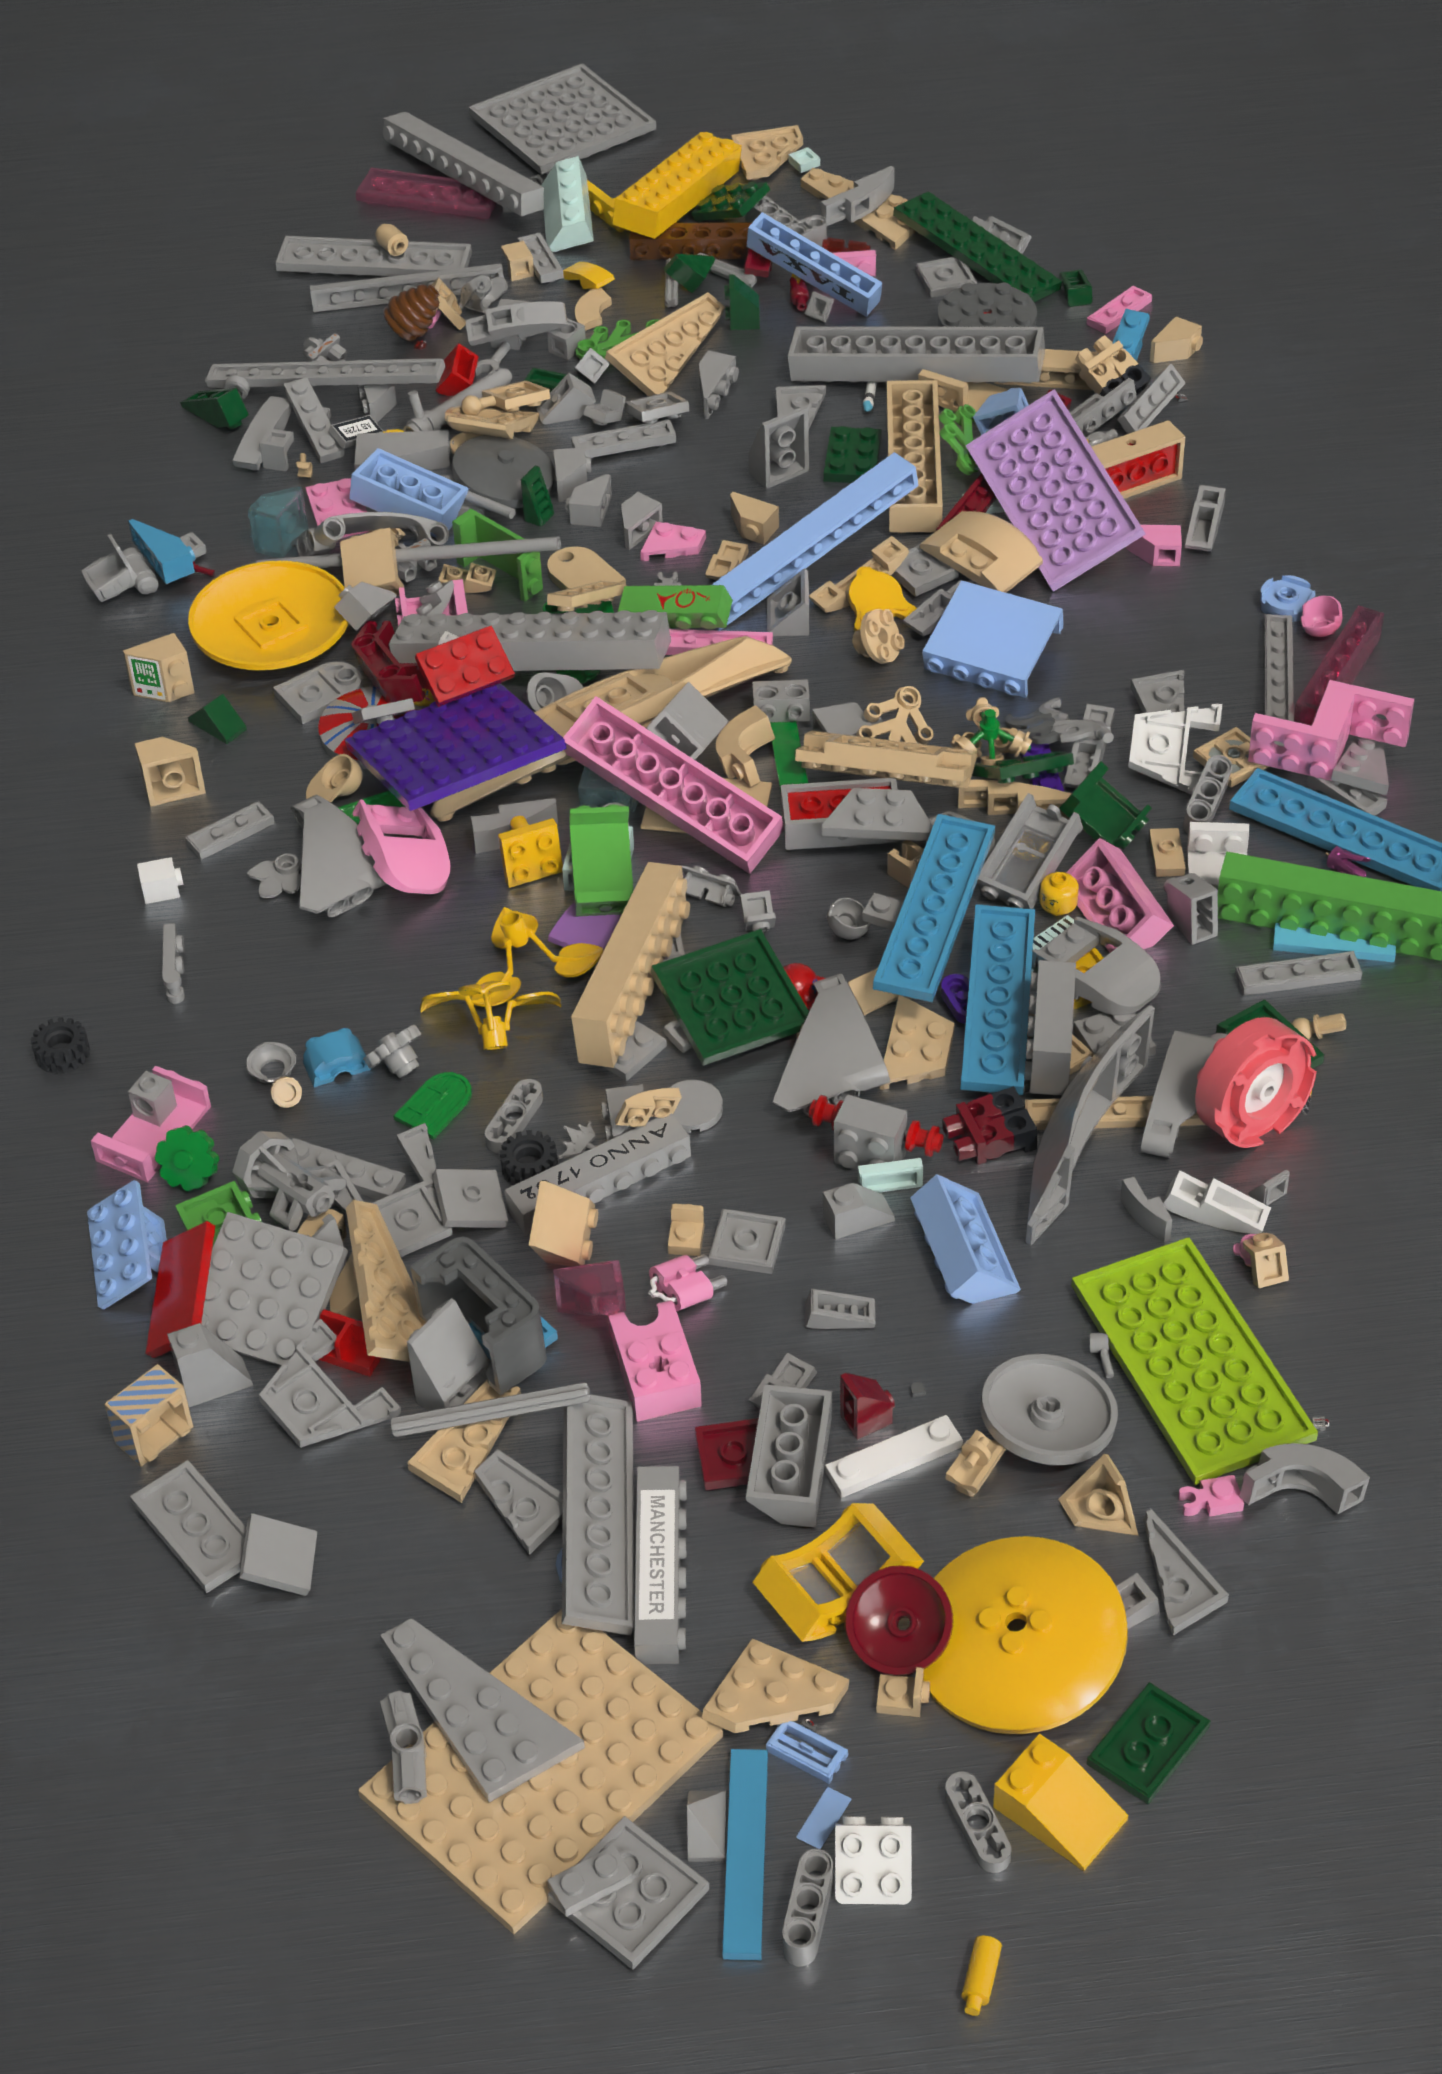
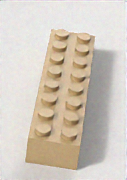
M887 381L888 456L895 452L916 466L919 485L889 507V532H936V528L942 522L943 511L938 381Z
M654 862L647 863L571 1016L578 1063L614 1068L618 1057L623 1056L627 1038L634 1033L636 1019L643 1014L647 996H651L653 993L655 980L651 974V966L663 962L665 957L671 955L673 938L680 936L682 922L689 917L690 903L686 901L685 895L687 879L683 878L682 866Z

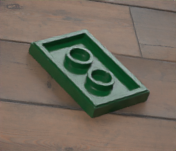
M1149 1682L1087 1757L1086 1765L1149 1805L1210 1728L1211 1721Z

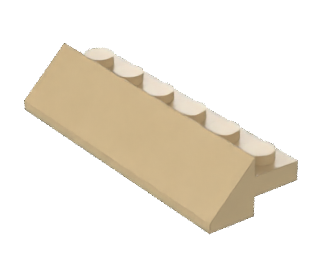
M811 730L804 734V745L796 749L795 761H802V768L878 778H896V780L968 789L977 758V751Z

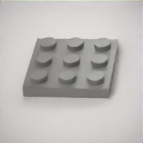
M624 1816L580 1862L615 1845L633 1874V1882L567 1917L631 1969H634L710 1889L709 1882ZM550 1891L548 1893L549 1902L563 1913Z

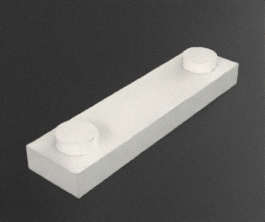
M944 1415L826 1464L825 1473L840 1498H843L958 1450L963 1446V1439L949 1417Z

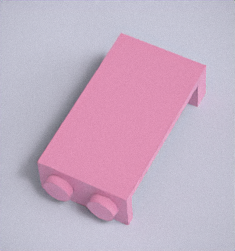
M158 1066L152 1069L153 1074L172 1081L177 1103L176 1108L159 1127L134 1117L132 1113L112 1138L97 1133L91 1140L96 1162L147 1183L162 1166L156 1162L155 1154L157 1152V1144L166 1139V1133L184 1125H188L193 1129L211 1108L207 1086L197 1080H190L172 1070H165Z

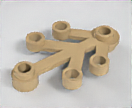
M905 686L895 692L893 699L878 704L870 703L864 710V717L869 722H876L882 714L897 710L895 718L872 726L863 725L857 731L856 736L864 737L862 732H865L869 738H874L890 732L888 740L900 741L901 738L903 742L927 745L932 740L934 733L927 726L918 709L921 705L919 691L912 686ZM870 710L875 711L877 715L871 714ZM908 715L917 729L915 736H913L906 723ZM921 733H925L928 738H924Z

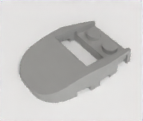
M1076 917L1074 924L1040 950L1034 949L1032 951V967L1035 968L1039 965V960L1075 963L1098 944L1103 946L1111 944L1117 947L1085 973L1076 969L1074 999L1077 1000L1083 997L1092 1002L1093 1008L1112 1015L1134 1013L1153 1000L1161 989L1158 966L1144 949L1117 929L1080 917Z

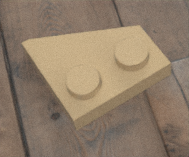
M438 278L432 283V286L440 295L438 297L440 304L436 310L440 309L461 330L466 325V321L460 316L462 310L458 305V300L455 294Z

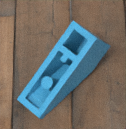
M134 519L128 521L133 543L165 584L195 573L193 561H195L194 552L190 546L186 547L179 537Z

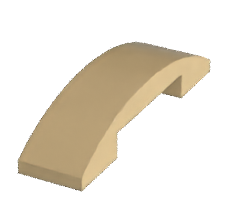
M891 536L871 550L873 558L861 567L868 566L875 571L891 576L904 561L909 550ZM857 570L836 585L829 580L809 595L810 600L826 613L850 606L848 600L849 588L856 577Z

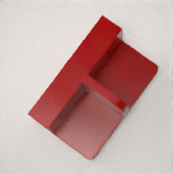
M323 1309L319 1315L320 1319L332 1330L337 1338L334 1344L335 1349L319 1360L370 1377L382 1357L367 1355L363 1322Z

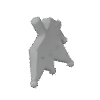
M591 1121L587 1122V1127L578 1124L577 1127L580 1130L569 1128L566 1125L563 1126V1129L567 1131L570 1142L563 1141L562 1144L565 1145L567 1150L562 1155H558L559 1159L575 1157L583 1153L586 1148L592 1149L596 1147L591 1144L596 1136L591 1127Z

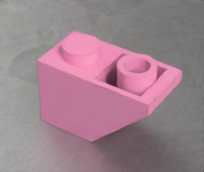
M1141 525L1146 535L1126 546L1128 551L1152 566H1180L1182 548L1181 525Z

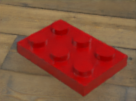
M492 625L415 654L418 667L438 707L512 679L515 675Z

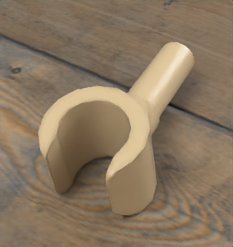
M301 453L300 462H296L298 467L297 477L311 478L313 472L312 463L306 462V454Z

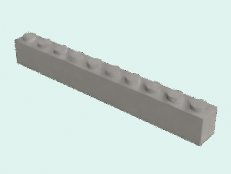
M407 112L383 118V136L385 141L520 216L544 210L543 186Z

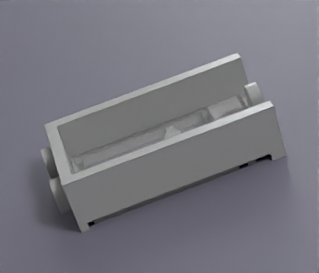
M1028 793L982 867L977 880L981 894L990 900L999 899L1006 902L1007 906L1012 908L1033 909L1040 897L1041 881L1045 876L1056 871L1077 834H1080L1083 829L1079 814L1074 812L1068 820L1061 816L1060 809L1053 804H1050L1047 810L1036 806L1034 796Z

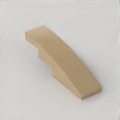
M970 780L968 789L958 788L957 803L958 808L987 807L988 815L1015 814L1028 793L1034 796L1036 806L1047 810L1050 804L1060 808L1071 793L1020 782L998 783V780ZM1060 810L1061 816L1069 820L1070 818Z

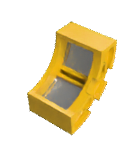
M852 1503L828 1530L813 1541L794 1551L773 1555L766 1559L752 1583L802 1642L812 1641L836 1633L835 1626L846 1621V1611L853 1592L866 1577L890 1566H909L918 1569L924 1560L874 1503Z

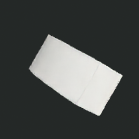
M1180 1170L1170 1183L1163 1200L1167 1210L1182 1217L1212 1227L1250 1234L1262 1233L1271 1207L1214 1178L1208 1185Z

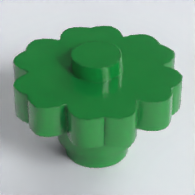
M188 1125L168 1131L166 1139L160 1141L156 1147L155 1160L158 1164L162 1165L160 1176L167 1180L170 1186L176 1187L181 1184L182 1188L186 1191L206 1185L208 1177L216 1174L218 1170L219 1156L216 1152L212 1151L214 1140L204 1130L199 1129L193 1132Z

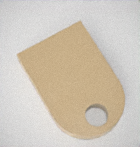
M574 546L560 549L553 553L547 562L548 576L561 590L598 581L625 583L626 586V579L599 555L588 548Z

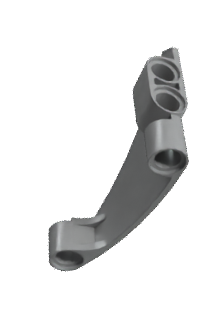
M392 512L350 513L331 516L316 528L305 530L291 542V546L297 547L300 557L326 555L335 548L336 542L345 534L389 527L408 528L414 533L418 542L426 538L430 541L431 546H442L449 538V530L441 522L410 514ZM430 532L436 535L437 541L431 538Z
M314 795L290 807L296 822L303 828L299 909L317 914L324 911L329 917H336L362 904L372 895L373 890L387 884L373 868L375 864L373 857L365 855L362 849L364 840L362 836L358 835V824L342 810L318 795Z
M842 973L812 983L818 995L800 1031L773 1099L774 1105L788 1112L803 1109L805 1115L809 1116L812 1101L814 1099L818 1100L820 1095L827 1096L828 1103L837 1105L840 1100H845L847 1094L859 1097L860 1091L865 1092L890 1083V1077L878 1046Z
M1174 1030L1149 1111L1141 1144V1152L1170 1158L1171 1153H1173L1176 1137L1178 1138L1180 1125L1197 1113L1195 1105L1198 1083L1197 1074L1204 1067L1207 1059L1213 1052L1215 1043L1219 1039L1225 1038L1228 1034L1216 1033L1210 1037Z

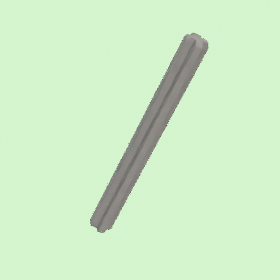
M586 1382L397 1416L391 1419V1431L394 1437H402L586 1403L591 1398L590 1388Z

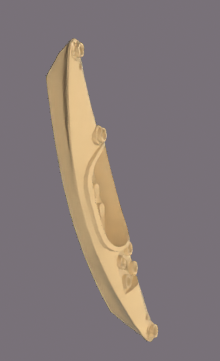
M747 636L733 638L663 659L660 669H630L577 690L534 713L564 737L597 696L645 728L688 682L705 698H708L764 674L786 672L792 662V658L771 644ZM565 750L437 800L431 807L430 815L437 818L438 821H448L453 818L455 811L512 783H527L532 779L531 775L537 772L549 773L556 769V764L564 765L576 760L567 755Z

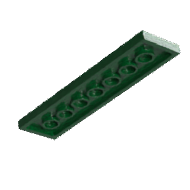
M928 191L894 207L893 216L992 283H1008L1011 287L1027 293L1034 303L1060 290L1062 287V280Z

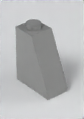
M199 1323L167 1334L179 1383L184 1386L189 1408L253 1386L243 1358L202 1324Z

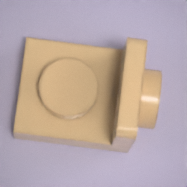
M672 1204L668 1254L700 1256L705 1228L703 1206Z
M1259 1233L1254 1235L1253 1238L1243 1241V1248L1250 1254L1253 1284L1256 1287L1262 1288L1289 1281L1285 1244L1275 1235Z
M916 1667L915 1677L880 1674L876 1713L920 1717L921 1703H929L930 1682L923 1681L924 1668Z

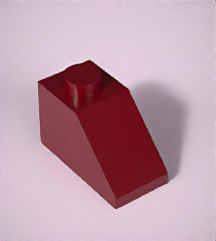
M850 1373L840 1375V1416L857 1440L893 1424L895 1402L888 1390H883L875 1379Z

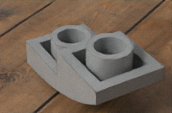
M450 580L442 584L440 581H436L426 587L427 593L419 598L422 606L416 609L417 614L420 616L442 614L451 598L454 589L453 581Z

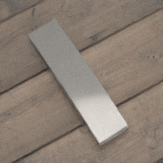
M270 396L262 405L250 423L233 458L235 467L259 471L262 463L261 440L269 428L284 431L293 409L287 398Z
M961 580L947 592L940 588L903 620V623L922 636L933 633ZM970 580V581H969V583H973V584L979 585L978 583L974 582L973 580Z
M1087 704L1083 720H1096L1111 727L1115 708ZM1095 736L1074 741L1071 752L1073 753L1074 764L1068 765L1064 786L1077 788L1096 765L1102 761L1107 743Z

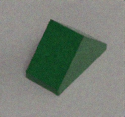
M675 254L664 267V271L693 293L706 278L715 262L714 256Z
M224 694L208 702L188 717L190 723L226 744L247 730L245 723Z

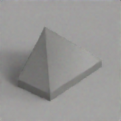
M689 1791L687 1801L688 1862L726 1861V1791Z

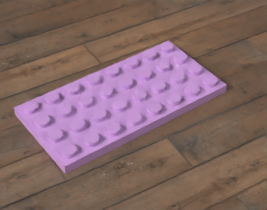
M1055 389L965 445L1013 526L1023 532L1037 548L1039 556L1043 559V564L1038 568L1053 592L1146 535Z

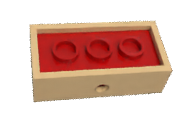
M1167 420L1094 445L1092 449L1125 499L1182 479L1186 436Z

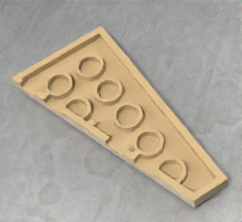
M812 168L801 178V187L818 199H828L854 188V181L824 172L821 169ZM891 194L874 211L854 221L855 224L865 231L872 230L875 232L876 238L880 241H888L890 247L894 250L916 232L893 216L894 207L908 201L898 195Z
M707 292L606 352L605 359L646 395L652 396L665 393L721 318L725 306Z

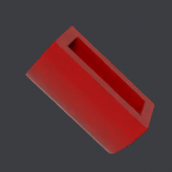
M458 343L443 360L445 369L435 391L442 395L454 396L471 386L479 356Z

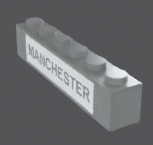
M679 1466L637 1467L634 1647L635 1658L644 1665L679 1664V1650H686V1628H679V1619H686V1597H680V1589H686V1567H680V1559H686L687 1550L686 1538H680V1530L687 1529L686 1508L680 1509V1501H687L686 1480H680Z

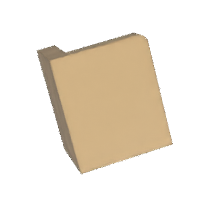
M524 241L502 246V252L507 259L508 274L511 281L534 276L533 256Z

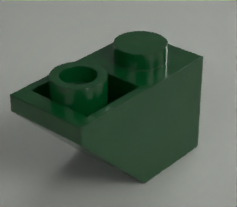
M729 275V285H724L725 300H730V305H725V320H730L731 330L760 329L759 294L737 276Z

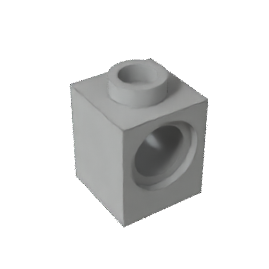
M567 318L568 326L548 331L547 338L549 353L569 360L576 354L575 349L578 346V342L586 339L585 325Z
M145 1071L128 1091L134 1117L159 1127L177 1106L172 1081Z

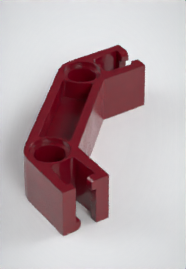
M367 621L351 643L362 671L386 701L397 702L412 698L413 702H422L426 697V693L422 689H430L417 663H399L391 653L389 643L395 634L391 622L383 621L381 628L377 631V623L375 621Z

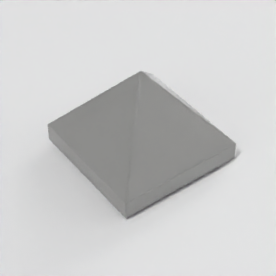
M813 291L804 315L826 323L834 299Z

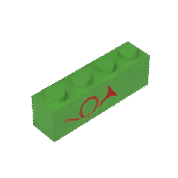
M724 585L624 586L618 612L623 610L630 612H644L647 610L667 612L669 628L684 630L705 628L712 630L715 628H726L733 599Z

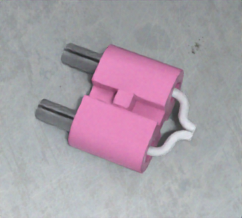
M703 1254L693 1259L688 1255H682L650 1268L649 1276L652 1289L649 1290V1294L652 1298L659 1297L663 1301L672 1300L676 1311H680L713 1297V1290L726 1286L727 1279L724 1275L709 1280L702 1271L696 1272V1269L709 1264L707 1255Z

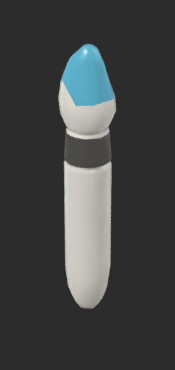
M867 381L863 400L865 412H870L874 407L877 382Z

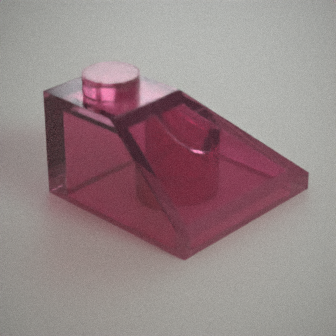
M619 1260L553 1269L558 1312L596 1316L613 1315L617 1312L626 1311L625 1291Z

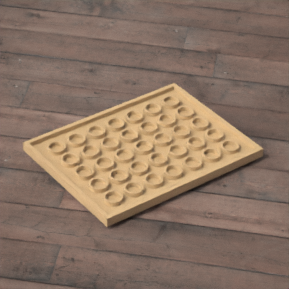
M562 1609L494 1668L490 1674L583 1739L584 1749L495 1800L488 1802L434 1722L423 1732L427 1756L425 1760L427 1797L422 1798L418 1803L405 1804L394 1799L392 1760L358 1789L359 1797L512 1934L519 1931L549 1902L548 1893L550 1889L548 1887V1879L578 1864L624 1816L634 1822L723 1737V1729L703 1720V1712L603 1631L562 1624ZM409 1744L406 1748H410L414 1745Z

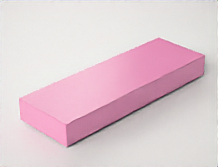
M1132 286L1087 317L1086 325L1107 334L1120 324L1125 309L1141 310L1152 302V294Z

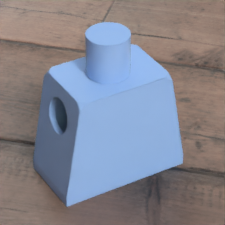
M1010 388L1008 391L989 396L975 413L973 419L980 434L983 435L986 431L991 430L1029 404L1021 388Z

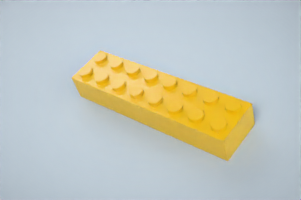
M700 132L615 198L613 225L654 239L693 209L701 200L709 196L713 188L725 183L739 171L742 145L734 143L731 139L715 137L709 132Z

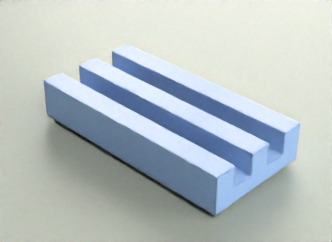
M794 1721L779 1724L766 1743V1750L772 1755L828 1784L832 1781L833 1774L837 1773L840 1769L841 1762H844L848 1757V1749ZM786 1731L794 1735L795 1737L817 1747L818 1749L834 1756L833 1759L813 1750V1747L807 1745L804 1742L800 1743L786 1736L784 1732Z

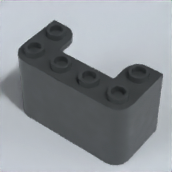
M466 1237L454 1238L410 1267L419 1314L426 1323L431 1319L436 1309L443 1307L452 1298L458 1304L465 1319L469 1320L483 1334V1345L490 1350L492 1362L486 1371L487 1381L499 1395L513 1388L545 1364L547 1356L539 1303L476 1242Z

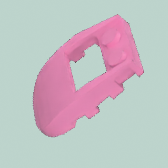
M359 800L352 812L353 816L360 818L357 832L359 836L363 837L364 844L362 849L365 855L372 856L375 860L373 868L380 878L391 887L407 893L436 894L441 892L445 888L450 874V860L441 830L421 807L409 811L406 807L366 805L364 800ZM384 834L422 836L423 839L384 836Z

